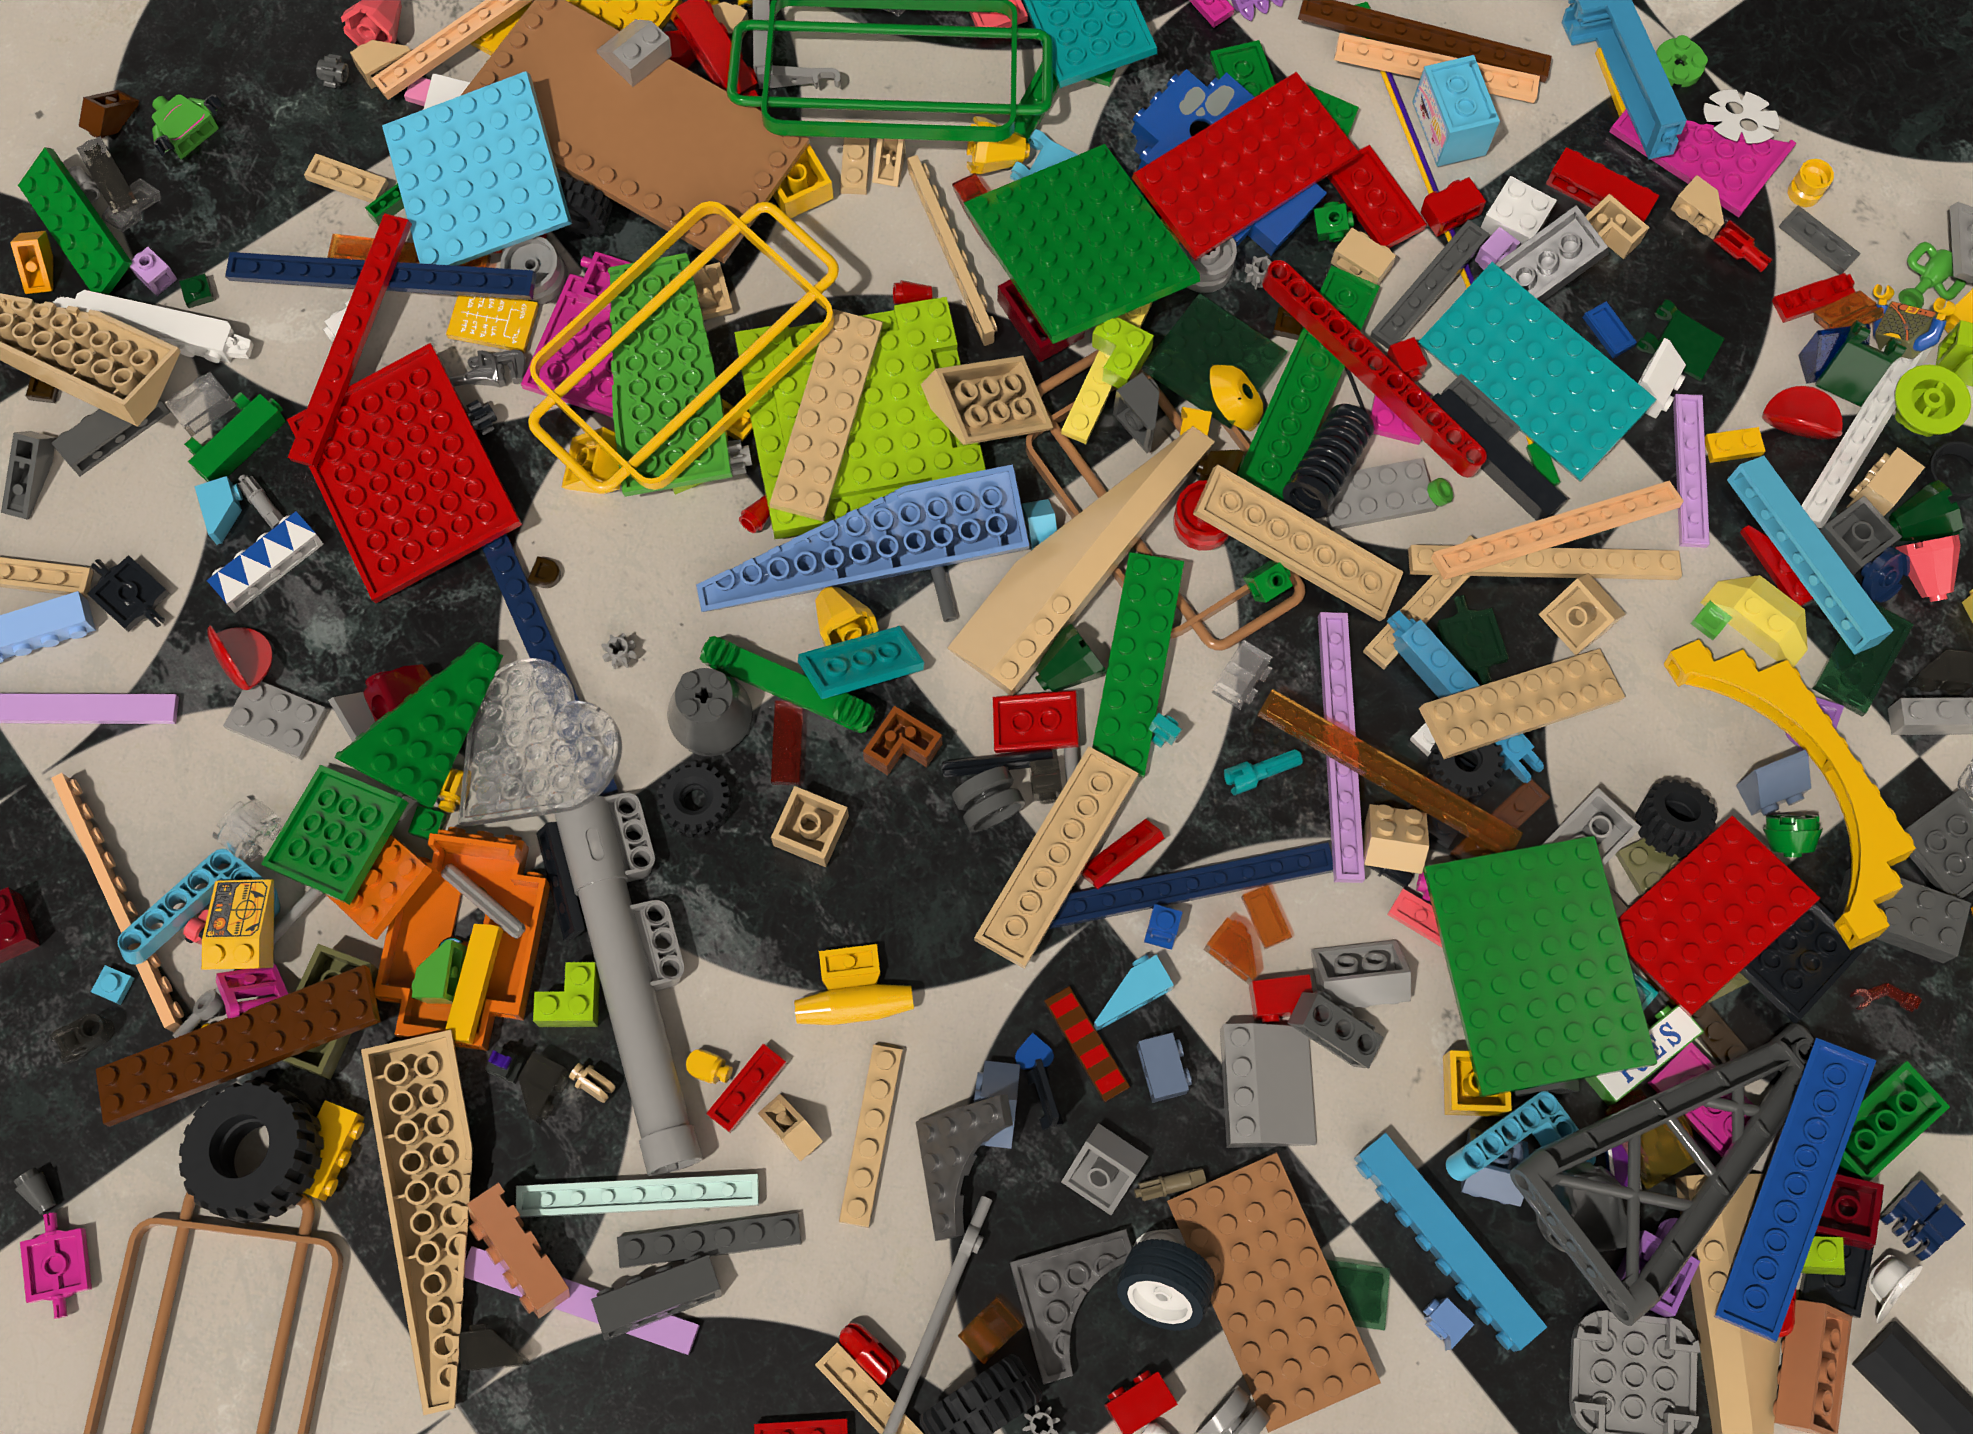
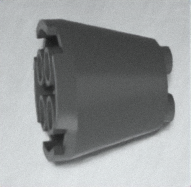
M699 668L686 672L681 676L670 699L667 716L671 732L682 746L697 755L718 756L730 752L733 747L741 742L745 735H748L753 721V710L747 692L736 680L714 669Z

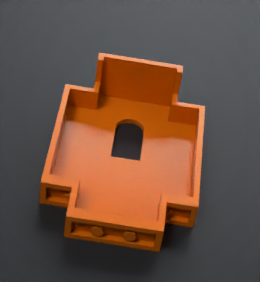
M449 827L448 830L439 829L438 834L430 833L428 845L434 851L432 863H430L428 858H419L433 870L388 925L374 992L375 997L380 1001L401 1003L395 1029V1035L400 1039L406 1040L445 1031L452 1004H427L412 998V982L415 978L416 968L438 948L444 939L453 937L462 894L441 876V871L445 869L447 864L456 866L526 927L525 932L522 933L520 938L511 937L503 930L473 1045L454 1041L455 1047L488 1051L495 1017L524 1021L550 883L540 873L527 872L526 876L524 875L529 847L522 841L521 837L505 835V838L494 837L493 833L486 831H477L476 834L465 833L466 830ZM485 914L483 924L499 926ZM463 941L460 944L468 947L469 942Z

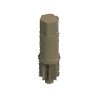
M1202 1168L1165 1177L1159 1176L1156 1179L1138 1183L1139 1188L1134 1189V1194L1136 1198L1142 1197V1201L1166 1197L1168 1194L1206 1184V1177Z

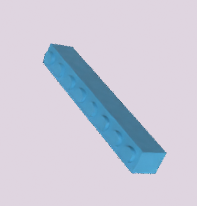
M1386 1133L1354 1158L1358 1163L1356 1165L1358 1172L1365 1179L1368 1180L1370 1178L1377 1186L1375 1191L1385 1203L1390 1202L1397 1210L1395 1213L1397 1219L1406 1228L1410 1226L1416 1233L1415 1240L1419 1246L1426 1252L1430 1250L1437 1259L1435 1264L1445 1276L1450 1275L1457 1283L1455 1288L1465 1300L1468 1301L1470 1299L1478 1308L1475 1310L1477 1316L1484 1324L1492 1325L1498 1333L1496 1335L1497 1340L1505 1349L1509 1350L1511 1348L1513 1352L1521 1351L1547 1328L1545 1323Z

